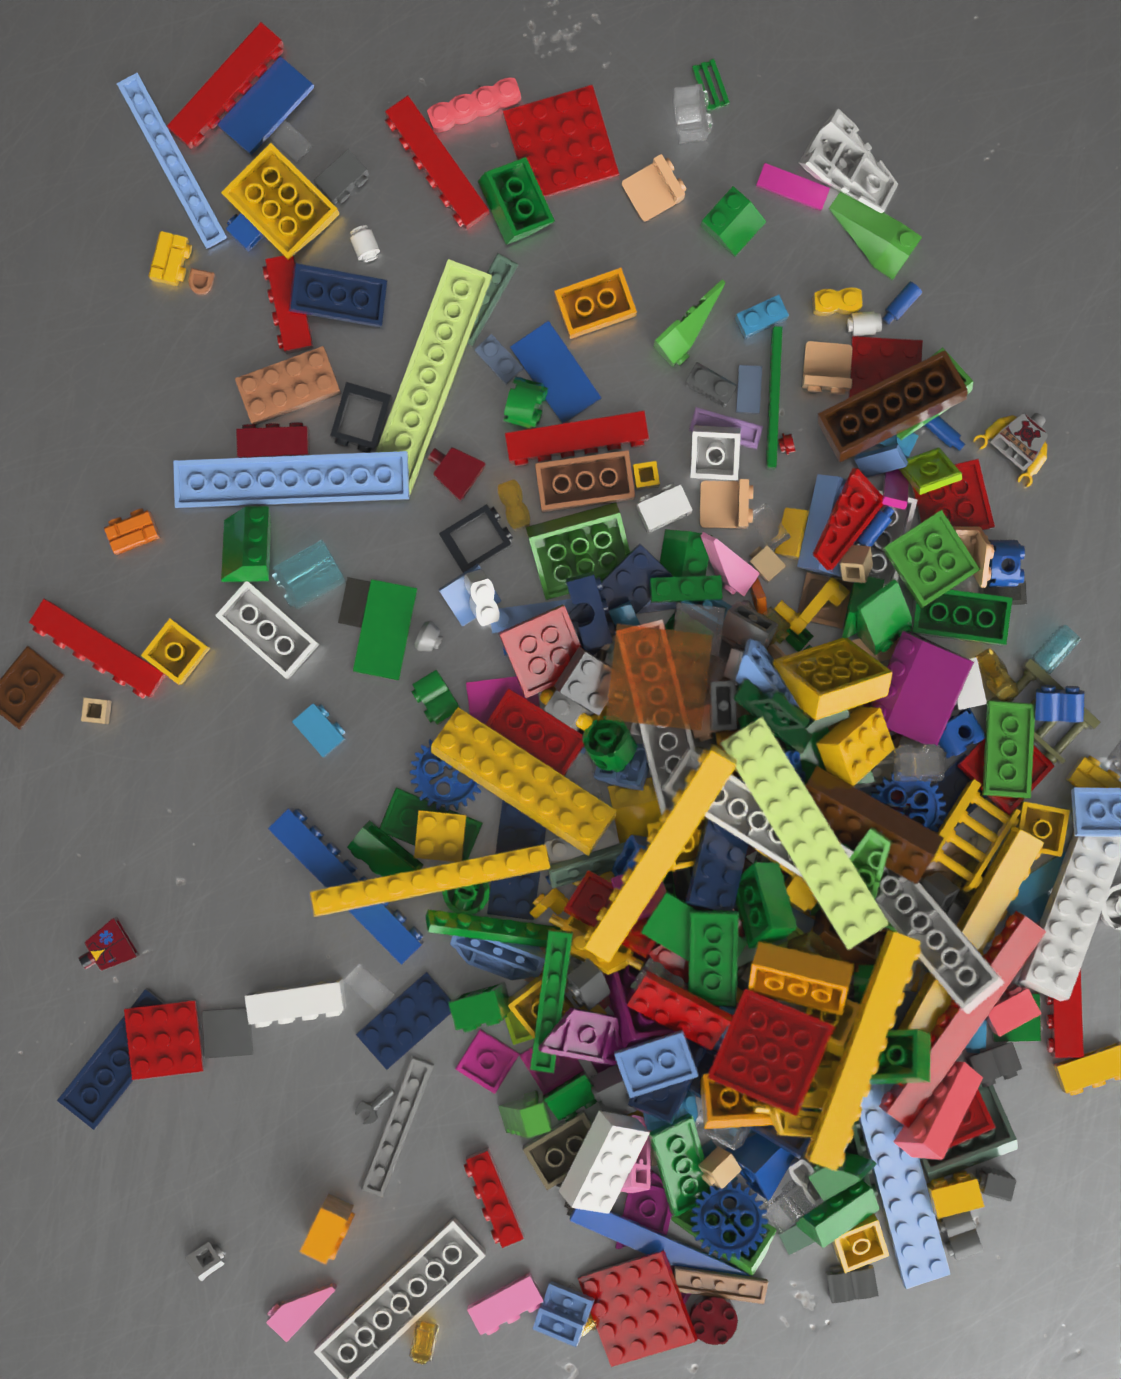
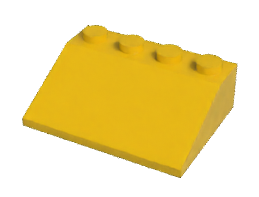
M272 143L221 192L287 259L291 258L319 235L340 214L338 209Z
M840 638L773 661V665L798 706L814 720L888 696L892 671L848 638Z
M652 777L646 778L643 791L616 785L607 786L611 806L617 811L614 820L619 844L626 842L632 834L648 837L647 824L659 822L661 817Z

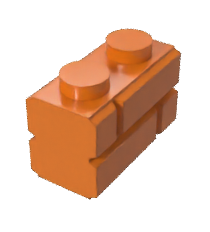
M141 508L131 512V517L122 520L121 517L108 521L109 526L104 527L114 554L119 555L161 538L150 511H144Z

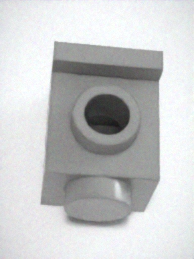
M208 1241L185 1257V1259L202 1282L205 1277L224 1265L221 1259L225 1256L218 1245L213 1247ZM206 1258H212L211 1263L208 1265L204 1264Z

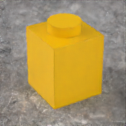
M656 461L633 464L632 469L636 490L659 487L660 481Z

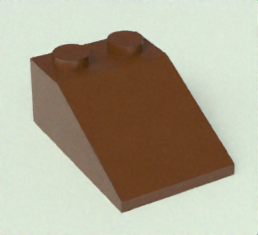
M820 908L816 912L809 947L829 958L875 965L888 928H882L848 950L823 909Z

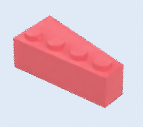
M955 1062L910 1127L904 1126L893 1142L911 1157L943 1160L983 1077L965 1062Z

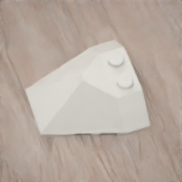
M837 109L813 136L799 164L816 179L883 213L898 183L881 160L877 162L870 152L872 149L871 145L868 142L864 144L857 134L859 131L858 127L842 111Z

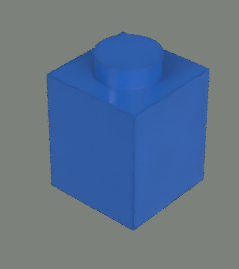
M242 213L233 215L227 222V232L248 252L264 237Z

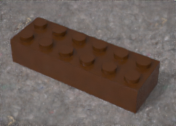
M946 350L818 413V424L838 461L842 462L966 400L968 389Z
M818 766L805 786L837 840L856 849L871 827L892 841L885 867L915 884L918 883L935 857L944 837Z

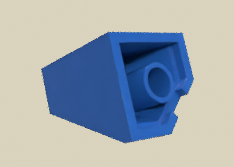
M758 1133L725 1149L733 1155L742 1170L739 1173L747 1181L746 1184L768 1201L772 1198L795 1157Z

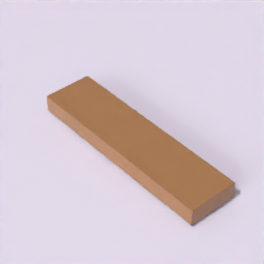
M674 1266L673 1275L682 1293L717 1296L724 1299L759 1304L765 1303L768 1279Z

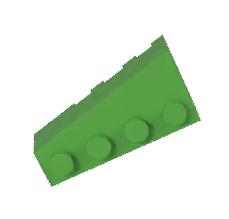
M537 1090L525 1093L522 1099L498 1106L506 1133L530 1138L551 1131V1117L547 1104L544 1101V1094H538Z

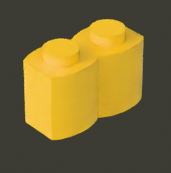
M852 287L844 288L840 291L833 289L819 290L812 297L813 314L825 317L835 313L851 315V313L859 312L863 307L862 290Z

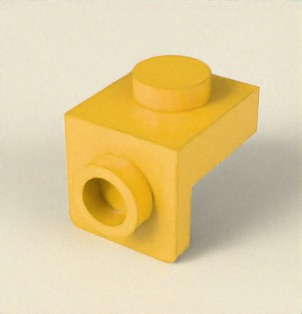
M552 888L546 895L541 893L533 901L535 907L529 913L537 919L549 907L557 915H560L569 900L557 888Z

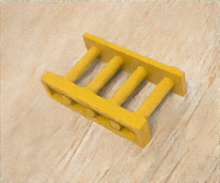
M975 779L967 783L944 819V823L939 827V831L936 832L944 837L931 861V863L939 861L967 880L962 889L965 892L979 887L984 878L981 876L1008 831L1011 830L1012 826L1016 827L1019 823L1017 817L1021 812L1019 809H1015L1008 815L981 797L978 790L982 784ZM970 803L972 805L975 803L1003 822L997 834L968 815L966 809ZM963 822L991 842L985 853L956 834L954 828L957 823L961 824ZM945 842H952L979 861L973 873L944 854V850L941 848Z

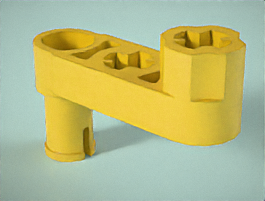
M832 576L801 613L795 612L783 600L778 603L773 612L787 622L788 627L799 635L827 601L838 607L850 591Z

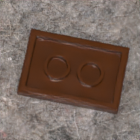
M27 646L0 679V715L21 730L65 675L30 646Z

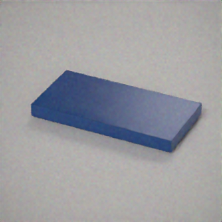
M280 56L217 125L252 156L315 86Z
M549 321L510 346V349L532 381L543 383L544 387L548 388L546 401L562 424L568 422L601 399V396Z

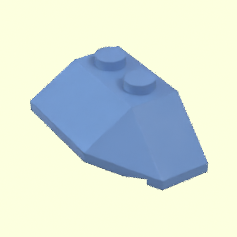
M753 639L747 640L736 677L738 685L740 686L744 679H748L763 693L779 691L787 697L786 700L792 705L799 707L773 665L774 659L762 643Z
M452 936L450 942L451 946L456 948L467 964L509 980L526 979L532 976L539 977L545 962V954L537 946Z

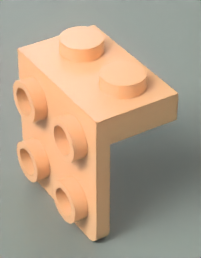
M662 154L653 158L652 164L622 181L623 189L643 221L652 219L685 198L684 191H686V187L680 178L676 179L672 172L675 170L669 158L665 159Z
M807 342L805 345L802 388H808L809 392L816 393L822 392V390H831L832 394L840 395L849 392L852 386V379H850L852 346L849 344Z
M739 479V481H703L700 485V526L703 528L747 529L748 523L753 522V509H749V499H753V485H749V479Z
M953 526L981 569L973 574L980 587L985 588L987 581L991 578L989 562L994 556L993 545L989 542L988 536L984 534L981 527Z

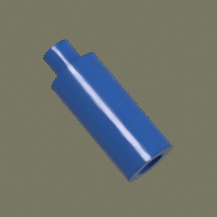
M910 281L885 309L887 313L882 320L888 325L893 320L898 321L922 294V290Z
M940 416L924 425L949 448L954 446L960 451L964 447L965 443L959 439L961 435Z
M886 506L883 511L879 510L856 539V542L861 546L872 547L891 523L890 517L894 510L889 506Z

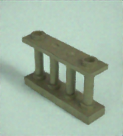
M1030 658L1021 665L1025 670L1023 672L1024 675L1001 701L1012 702L1031 681L1034 682L1035 680L1041 685H1053L1058 690L1065 689ZM992 697L990 699L993 701H1000L997 697ZM1036 697L1032 700L1031 704H1036ZM1084 707L1083 722H1076L1053 748L1043 738L1058 721H1045L1034 732V742L1046 752L1044 756L1051 763L1063 764L1066 760L1060 754L1083 729H1095L1101 722Z

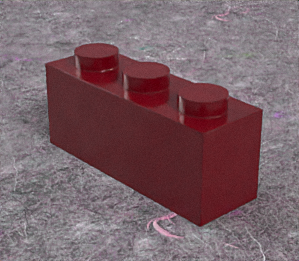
M301 422L289 423V427H280L279 423H268L266 428H256V424H244L242 429H236L238 458L310 455L309 428L303 426Z

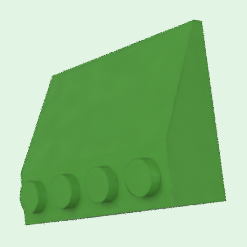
M616 502L526 527L545 600L569 594L566 583L567 578L593 571L595 577L600 576L602 581L630 553L621 514Z

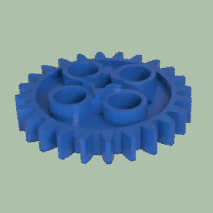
M429 739L430 747L427 748L421 745L423 753L415 752V756L419 760L411 761V765L416 767V770L410 771V775L416 776L415 779L411 780V784H418L414 792L423 793L420 797L421 801L426 798L429 799L428 807L433 803H437L436 810H439L441 805H445L446 812H448L450 805H453L455 810L458 811L459 803L467 807L466 799L474 802L473 792L481 793V790L477 787L480 784L472 779L468 783H460L457 776L461 772L458 770L452 773V778L449 779L448 776H445L436 783L430 784V780L444 774V768L452 770L454 767L431 753L433 741ZM435 763L439 770L436 774H428L425 770L426 765ZM445 783L450 787V792L446 795H441L437 792V786Z
M901 769L900 776L897 777L894 772H891V780L883 777L884 785L876 784L879 792H871L873 798L885 805L899 806L890 808L910 819L915 816H921L924 818L922 826L935 832L939 831L935 824L944 823L939 815H946V811L940 808L945 806L946 802L945 800H938L944 794L942 791L935 792L939 785L938 783L930 785L932 780L930 776L923 780V772H920L916 777L914 776L913 769L910 770L909 775H905L904 770ZM894 790H900L904 793L902 798L898 800L892 799L890 795ZM918 793H925L927 795V799L921 803L916 802L914 797ZM906 803H909L911 805V808L908 810V812H904L903 807L906 806ZM928 808V811H927V812H923V811H921V810H918V809Z
M730 1181L727 1188L721 1189L718 1187V1190L710 1186V1194L704 1191L701 1194L704 1201L696 1199L695 1203L700 1208H692V1212L697 1216L692 1217L690 1222L697 1223V1225L691 1230L692 1232H699L695 1240L703 1239L704 1242L701 1248L709 1246V1255L717 1251L718 1259L722 1257L723 1253L726 1254L727 1260H730L732 1254H735L736 1258L740 1259L742 1251L746 1256H749L748 1248L756 1250L757 1245L755 1241L760 1243L763 1241L759 1233L766 1234L767 1229L761 1227V1225L768 1224V1220L762 1218L767 1213V1210H760L764 1202L755 1201L757 1193L751 1196L748 1194L750 1187L742 1191L741 1183H738L736 1188H732ZM730 1198L734 1200L736 1207L727 1209L724 1207L723 1201ZM714 1205H717L727 1218L731 1216L734 1218L733 1224L745 1234L744 1237L738 1233L731 1223L728 1225L724 1223L726 1218L714 1208ZM715 1215L719 1219V1223L711 1226L706 1222V1217ZM742 1216H749L753 1223L751 1226L745 1227L740 1223V1218ZM726 1232L733 1233L736 1238L735 1242H725L723 1234Z

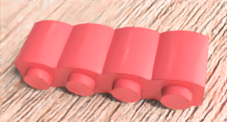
M504 78L495 83L494 86H483L473 91L472 94H461L454 97L450 102H439L432 105L427 110L428 118L435 133L446 132L453 128L455 124H468L475 120L477 116H489L494 114L499 108L507 109L517 105L521 101V92L515 78Z

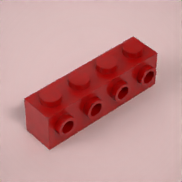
M489 1147L468 1155L464 1168L469 1178L473 1176L476 1184L473 1186V1190L477 1199L482 1198L485 1205L482 1208V1212L486 1221L491 1220L494 1227L491 1230V1234L495 1243L500 1242L501 1247L504 1248L523 1240L524 1232Z

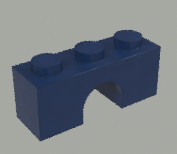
M592 571L567 578L566 583L572 604L587 603L594 609V614L590 620L579 623V630L585 650L613 643L611 636L616 634L613 623H607L605 614L610 612L606 599L601 600L599 591L603 590L600 576L595 577Z

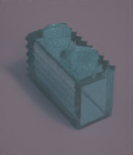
M1067 625L1059 626L1055 633H1052V636L1049 637V640H1046L1043 647H1039L1036 654H1033L1031 659L1046 673L1051 674L1082 639Z

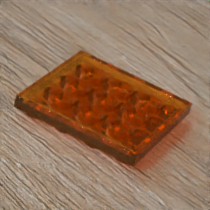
M617 624L606 720L701 731L713 635Z

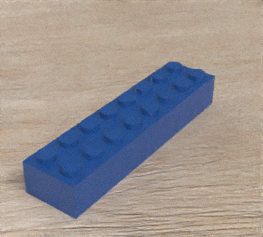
M288 808L268 828L326 888L369 880L366 876L360 877L355 872L358 868L349 859L344 861L338 855L341 852L338 847L332 842L327 843L322 838L324 833L316 825L311 827L306 822L308 817L299 808L295 810ZM390 902L348 910L401 965L424 943L421 939L423 934L415 926L410 928L405 923L407 918L398 909L394 912L388 906Z

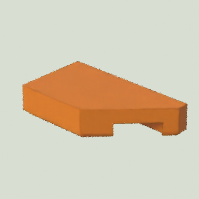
M757 577L751 586V598L756 611L762 615H767L766 595Z

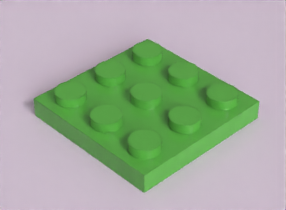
M942 510L882 548L920 608H923L981 570Z

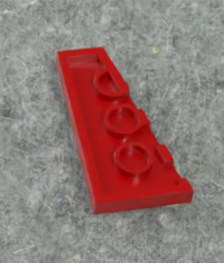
M852 468L812 553L826 570L834 569L884 505L882 504L883 495L858 468Z

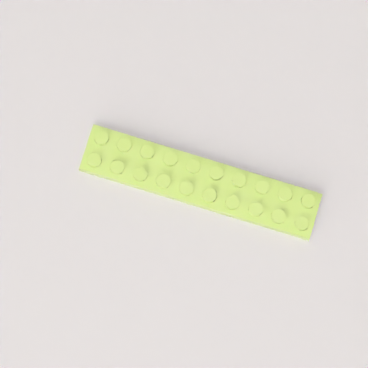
M449 259L376 449V452H408L409 495L412 493L492 279V275Z
M762 717L720 742L725 752L737 759L736 770L845 947L849 950L889 925Z

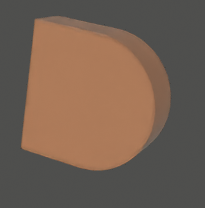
M191 268L189 287L198 295L207 294L212 289L215 273Z

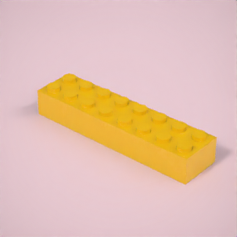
M459 707L431 744L432 754L588 856L615 818L617 812L615 809Z

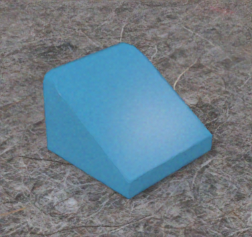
M630 601L609 610L617 631L640 625Z

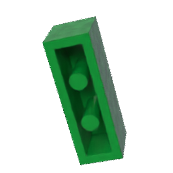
M370 820L347 846L355 858L364 861L369 865L372 872L382 877L420 870L424 866V864L414 858L413 855Z

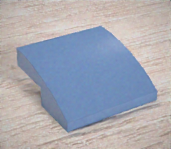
M479 564L438 589L462 626L476 618L470 608V594L466 590L464 578L466 573L480 570ZM494 589L493 600L498 604L501 602V599Z
M637 743L634 757L623 771H607L596 767L593 777L612 785L643 791L649 772L644 745Z
M551 1281L542 1306L539 1308L533 1330L577 1347L595 1298Z

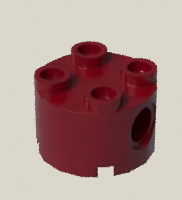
M701 1296L694 1301L690 1308L689 1317L697 1338L706 1344H725L733 1337L737 1330L738 1317L730 1299L717 1296Z

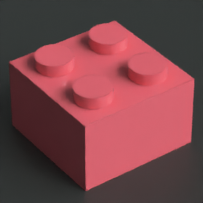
M1013 984L1007 987L1005 994L997 1001L986 1017V1020L992 1032L1000 1037L1042 1013L1029 989L1022 985L1017 986Z

